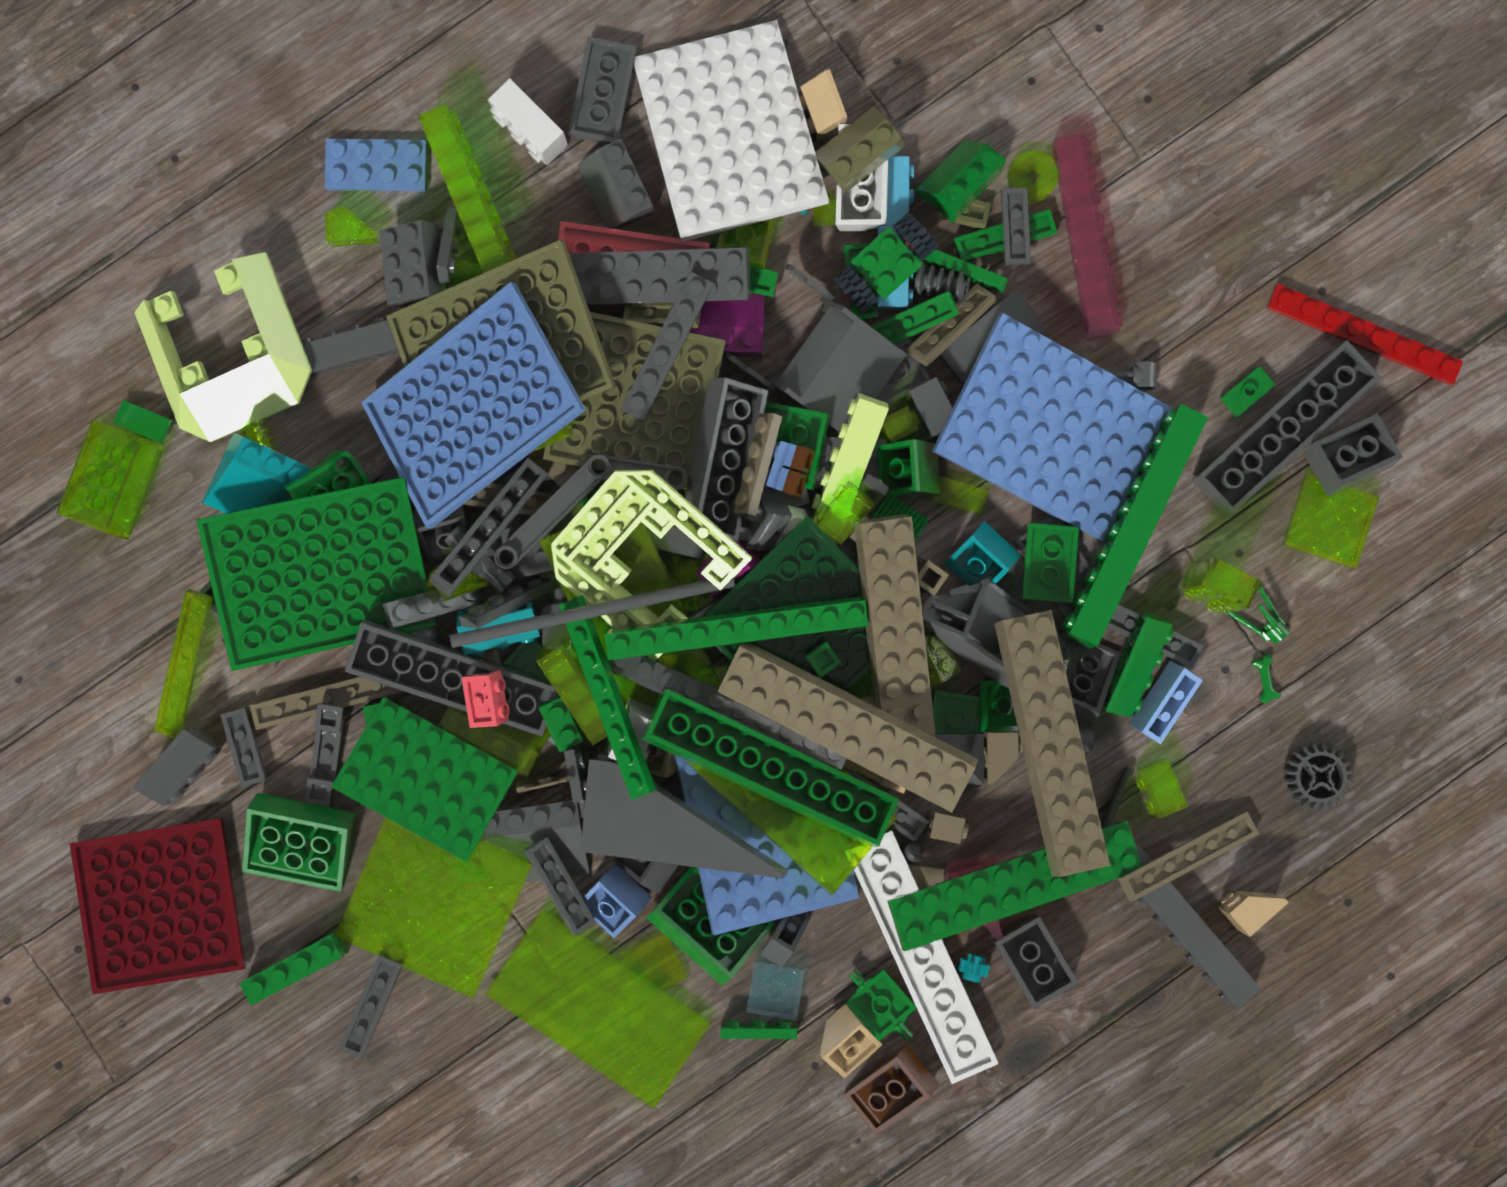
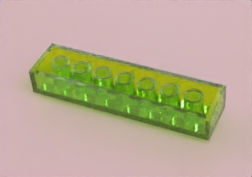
M443 104L419 114L420 123L483 273L517 259L513 249L508 250L511 242L504 227L498 226L502 221L493 202L490 204L488 202L492 200L491 194L484 180H479L483 175L474 156H469L473 154V151L465 134H460L464 130L455 110L449 111L447 105Z

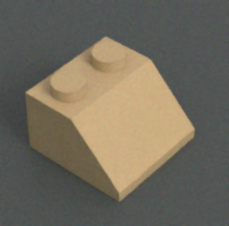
M830 69L800 87L799 98L802 109L806 110L809 119H806L810 134L814 133L816 139L819 140L838 133L839 124H846L847 115Z
M1236 891L1226 894L1221 899L1222 904L1218 909L1238 931L1251 937L1289 902L1285 898L1273 893Z

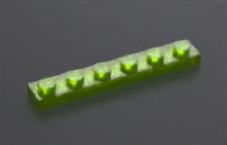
M192 589L185 591L154 727L155 732L174 739L184 727L213 601L212 596Z

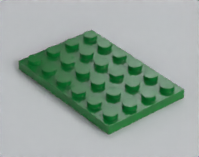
M383 697L331 787L461 860L468 862L516 778L518 771Z

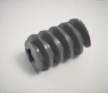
M922 263L916 275L915 291H918L920 296H924L927 293L929 298H934L936 295L939 296L947 291H951L957 304L962 305L966 301L971 278L968 277L967 280H964L963 272H960L958 277L954 278V270H950L948 276H945V270L942 267L938 274H936L935 266L933 265L927 272L925 264Z

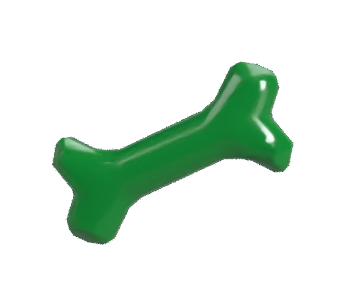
M1268 654L1263 655L1261 659H1253L1251 665L1255 666L1260 673L1263 692L1259 700L1264 704L1269 703L1271 699H1279L1281 697V693L1277 692L1272 685L1269 666L1273 658Z

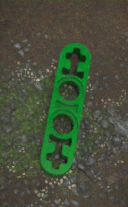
M934 250L923 261L914 253L919 262L929 266L933 265L939 270L942 267L947 273L950 270H954V276L957 277L960 272H963L964 280L970 277V282L979 284L989 290L1004 293L1008 279L941 251Z

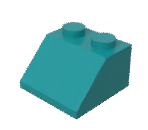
M984 521L944 564L969 586L980 583L981 580L990 578V581L996 584L1021 557V554Z

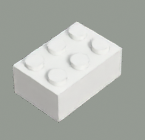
M510 78L488 99L492 107L490 112L494 115V120L502 128L507 126L512 138L519 145L524 143L529 150V155L537 163L542 161L547 166L568 146L564 132Z

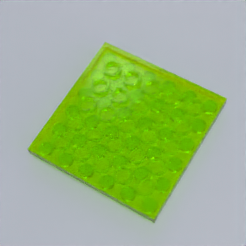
M385 817L339 925L336 937L375 955L380 954L399 962L406 969L474 999L532 868V864L529 860L483 839H480L469 861L465 862Z

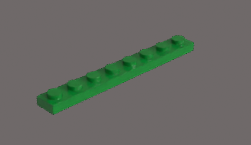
M578 596L559 605L560 611L587 606L584 596ZM592 618L566 623L631 800L656 791Z

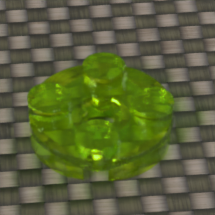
M1027 151L1019 154L1009 167L1007 174L1008 186L1010 188H1027L1028 202L1030 203L1042 201L1052 193L1058 182V169L1054 159L1039 151ZM1036 171L1040 178H1037L1035 183H1032L1030 178H1026V174Z

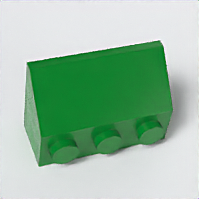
M964 140L917 187L915 192L951 223H954L1001 174L1006 159L988 144Z

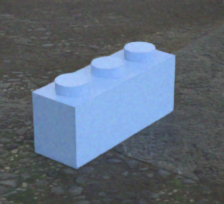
M1170 661L1146 696L1140 711L1135 713L1129 725L1161 744L1203 680L1186 668Z

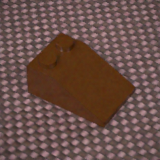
M906 1043L846 1091L844 1096L877 1135L927 1100L939 1083Z

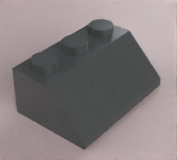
M622 139L597 149L578 165L606 228L621 229L654 214L653 205Z
M198 727L183 729L133 786V789L162 806L171 805V803L175 805L184 796L185 793L182 792L188 784H194L201 776L199 771L203 766H209L217 758L218 754H216V751L220 746Z

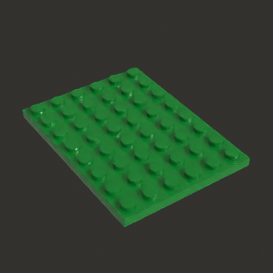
M404 477L196 519L231 671L353 645L363 619L389 627L382 604L429 592ZM434 617L393 629L407 633L434 627L436 624Z

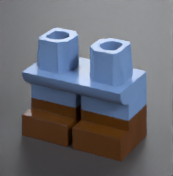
M783 441L775 443L772 458L775 459L772 468L769 467L765 480L766 486L801 498L808 476L787 468L790 467L809 473L816 451Z

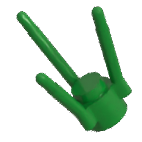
M1261 586L1258 587V591L1274 616L1272 617L1262 604H1258L1259 610L1268 620L1263 625L1265 631L1232 610L1225 609L1227 614L1260 635L1265 642L1271 639L1274 644L1279 643L1290 632L1285 626L1286 622L1280 617Z

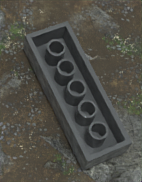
M728 378L709 379L685 499L734 542H738L743 516L734 513L735 499L740 491L742 473L746 468L749 457L748 450L753 442L756 431V421L760 414H764L768 390Z

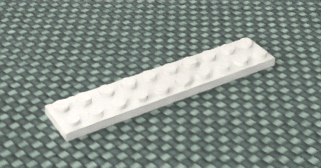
M893 830L885 832L879 847H870L861 843L846 850L847 856L951 1083L954 1084L997 1065L998 1060L943 940L940 939L908 951L902 950L887 900L920 889Z

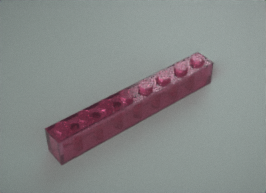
M1085 133L1055 138L1052 143V151L1086 339L1116 335L1121 331L1120 327H1123L1121 312H1117L1116 303L1119 300L1116 287L1113 288L1111 278H1114V269L1112 263H1108L1107 258L1110 248L1108 239H1104L1102 229H1105L1104 215L1099 214L1100 192L1098 189L1095 190L1093 181L1096 180V169L1094 165L1090 164L1089 156L1092 155L1091 143L1089 140L1086 141Z

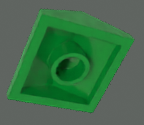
M980 681L981 732L1019 731L1009 688L998 681Z

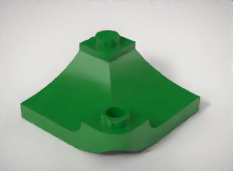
M337 450L324 457L323 462L283 487L291 500L369 484L370 482L352 454L344 450ZM342 458V465L338 467L337 461Z

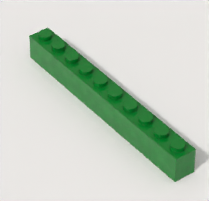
M862 596L606 629L604 632L608 660L863 627L868 626L866 600Z

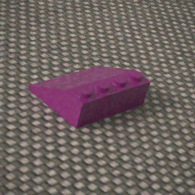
M751 292V298L748 300L705 301L700 313L699 327L692 328L690 333L726 340L723 355L727 351L733 356L762 357L765 295Z

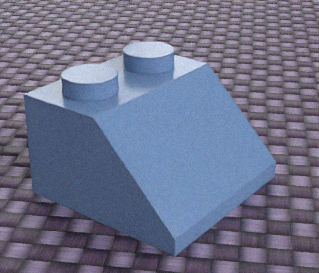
M616 863L583 897L595 921L613 938L652 899L645 889L639 886Z

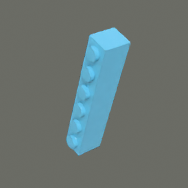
M892 156L888 160L887 225L877 228V236L887 227H890L897 237L904 241L895 231L893 225L909 212V205H913L914 190L909 189V180L914 178V164H909V156ZM908 279L884 300L878 293L876 294L878 298L876 302L877 311L907 310L908 304L913 303V289H908Z

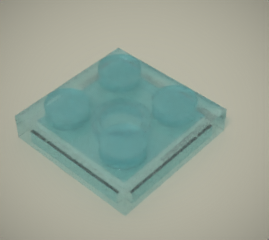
M755 960L746 1012L797 1021L805 969L786 965L780 967L774 963Z

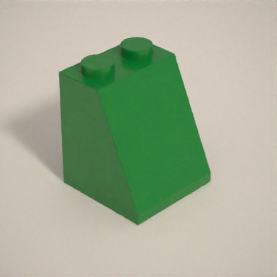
M912 439L876 446L878 477L889 487L884 497H926L941 494L938 454L932 452L935 443Z

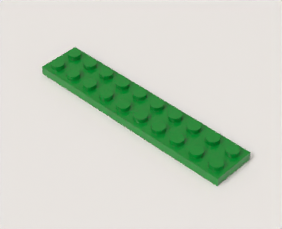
M1121 821L1102 828L1110 866L1063 877H1052L1044 847L887 900L902 950L908 951L1118 879L1141 867L1142 865L1128 821Z

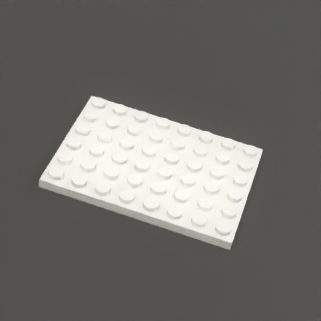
M777 20L635 57L634 67L681 242L829 204Z

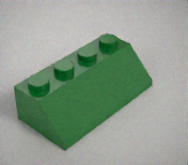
M1141 610L1110 683L1103 704L1105 711L1127 717H1132L1134 712L1140 711L1144 701L1141 698L1143 691L1150 688L1154 675H1151L1154 666L1160 665L1164 656L1162 648L1165 642H1170L1174 633L1173 624L1170 620Z

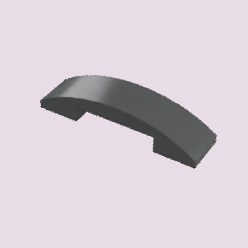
M323 703L317 704L314 726L316 735L311 772L307 779L305 803L323 806L331 805L334 788L331 786L337 777L341 754L344 707Z

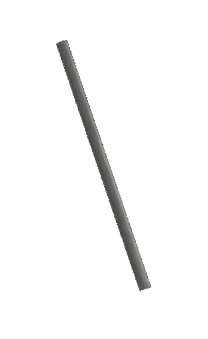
M732 578L721 590L735 587L734 579ZM703 580L449 636L452 648L714 592L719 589L709 580Z

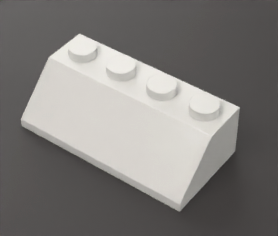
M839 124L838 134L851 124ZM888 160L845 194L837 185L836 226L839 231H867L887 225Z

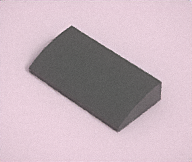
M1017 289L960 335L938 356L963 386L999 313L1008 315L1040 334L1047 330L1038 315Z

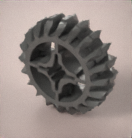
M1311 742L1309 749L1304 745L1300 746L1301 754L1296 751L1292 752L1296 760L1288 759L1286 761L1291 766V770L1284 769L1283 773L1290 775V778L1284 779V784L1292 785L1287 789V793H1295L1293 796L1295 802L1301 800L1302 807L1307 808L1310 805L1311 810L1314 811L1318 807L1325 811L1328 808V804L1333 808L1337 807L1336 799L1341 802L1345 800L1342 792H1351L1346 787V784H1353L1354 782L1353 779L1347 778L1348 774L1354 772L1353 769L1345 768L1350 763L1349 759L1341 760L1344 752H1336L1334 745H1330L1327 748L1326 743L1320 742L1318 747L1316 743ZM1320 755L1329 759L1326 763H1321L1319 766L1308 761L1312 757ZM1303 769L1306 773V779L1301 784L1300 774ZM1334 770L1336 771L1335 784L1331 780V774ZM1314 771L1322 772V775H1320L1322 776L1321 781L1315 780ZM1319 786L1328 791L1327 794L1320 797H1313L1308 794Z

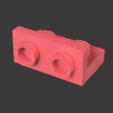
M501 670L487 674L461 677L470 728L498 726L509 720L510 710L509 705L506 703L505 680L502 678Z

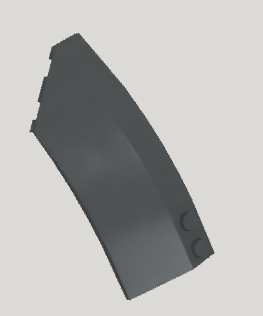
M990 578L981 580L980 583L971 586L965 585L952 589L948 593L939 596L935 594V596L927 597L922 608L923 625L961 658L1009 688L994 623L1037 612L991 582ZM1055 623L1077 722L1090 727L1100 715L1121 653L1100 643L1098 647L1090 649L1061 636L1064 629L1061 628V625Z

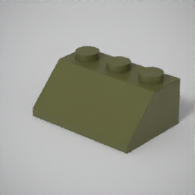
M873 106L819 149L815 156L845 194L905 147L903 139L890 122Z

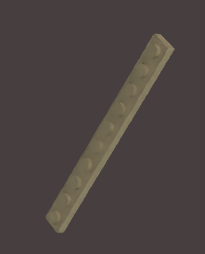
M496 648L488 649L485 653L477 655L478 657L502 664L499 650ZM358 677L250 705L255 729L260 730L316 715L318 703L348 707L405 691Z

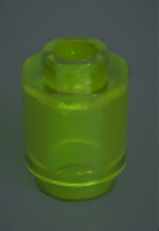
M456 258V271L451 273V283H463L481 275V264L476 263L475 258Z

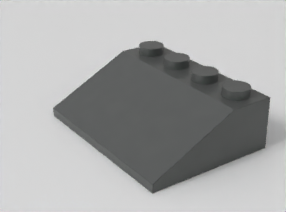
M573 799L497 810L479 841L489 888L540 881L523 850L543 836L548 837L569 876L590 874L587 853L581 852L583 820L579 803L573 802Z

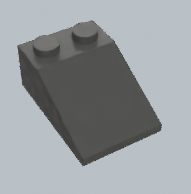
M522 525L505 529L490 548L496 552ZM550 532L517 565L508 569L516 577L515 579L555 569L551 545L553 541ZM506 549L502 552L501 558L503 562L510 564L514 560V555L510 550ZM484 580L486 587L491 586L490 584H488L486 580Z

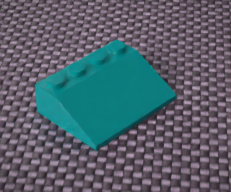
M234 433L201 503L228 513L290 500L283 486L313 468Z

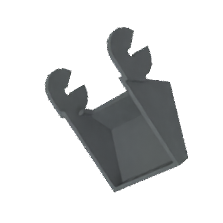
M787 264L785 269L822 296L819 301L825 304L821 309L825 312L824 316L782 375L777 372L773 378L768 375L762 377L727 351L723 356L772 391L775 387L807 410L830 414L828 425L839 432L842 423L847 424L850 417L847 410L851 399L856 400L858 393L877 399L907 357V354L847 308L835 303L837 298L812 278L809 280L796 267Z

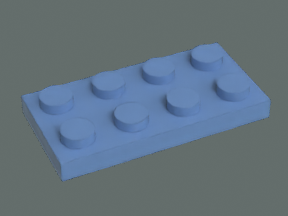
M326 139L325 189L327 191L426 192L427 141Z

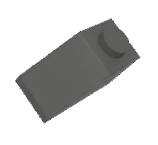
M804 912L780 918L760 954L778 966L783 967L793 954L812 916Z

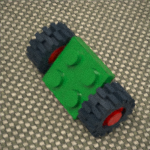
M909 212L893 225L895 231L904 241H901L891 228L887 227L850 260L861 273L862 278L848 266L833 279L843 290L846 297L863 314L878 301V298L868 287L869 285L884 300L922 266L909 249L913 250L923 261L938 248V245L926 229Z

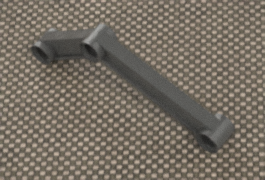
M601 454L594 455L497 549L494 556L495 562L503 569H509L517 565L603 479H608L615 470H653L675 490H679L687 484L688 474L686 470L679 466ZM596 459H602L606 463V470L602 474L596 473L593 470V462ZM672 471H680L682 473L683 482L680 485L675 486L670 483L669 475ZM506 549L510 550L514 555V560L510 564L503 562L501 558L502 552Z

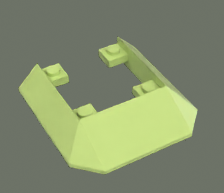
M265 252L232 259V263L214 270L224 295H229L243 288L260 333L241 341L250 363L210 381L202 362L197 361L183 367L166 324L184 315L176 293L173 291L164 293L149 301L143 300L134 312L179 428L209 442L218 440L299 404L312 372L272 265Z
M615 470L551 544L556 579L577 597L584 596L587 605L633 596L620 585L632 570L618 559L613 552L640 522L646 525L659 538H662L673 525H676L713 558L702 570L701 574L719 590L752 559L751 555L653 470ZM672 604L659 618L646 606L600 616L613 628L688 619ZM663 653L646 656L656 661Z

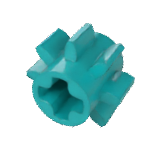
M967 953L966 959L960 957L958 970L963 972L962 978L978 983L981 982L982 976L988 978L990 965L985 963L986 957L975 953Z

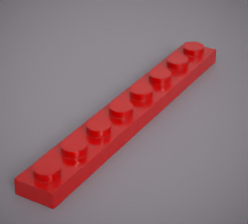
M1280 284L1275 285L1266 307L1271 311L1343 341L1347 340L1352 345L1450 386L1455 383L1463 364L1462 360Z

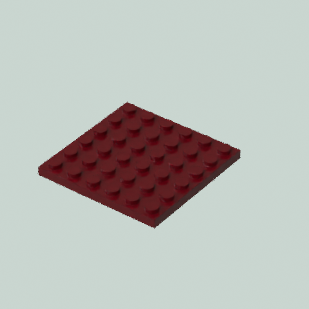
M223 818L69 843L93 995L244 970L246 968Z

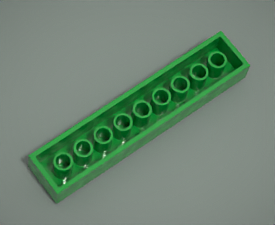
M1183 404L1178 405L1174 409L1171 408L1168 413L1165 412L1159 424L1162 428L1158 435L1155 434L1149 444L1148 448L1151 451L1147 457H1143L1137 469L1140 471V474L1136 480L1133 479L1126 491L1129 496L1125 502H1121L1115 515L1118 516V519L1114 525L1111 524L1105 534V538L1108 540L1103 547H1099L1095 554L1094 560L1097 561L1096 565L1092 570H1088L1083 579V583L1086 586L1081 593L1078 592L1072 603V606L1075 608L1070 615H1066L1062 622L1061 628L1064 630L1061 636L1088 649L1098 647L1209 417Z
M669 689L661 691L640 739L870 847L880 846L899 800L884 791Z

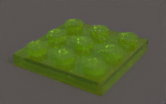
M1307 473L1304 475L1282 546L1351 569H1357L1380 497L1351 487L1328 497L1317 477Z

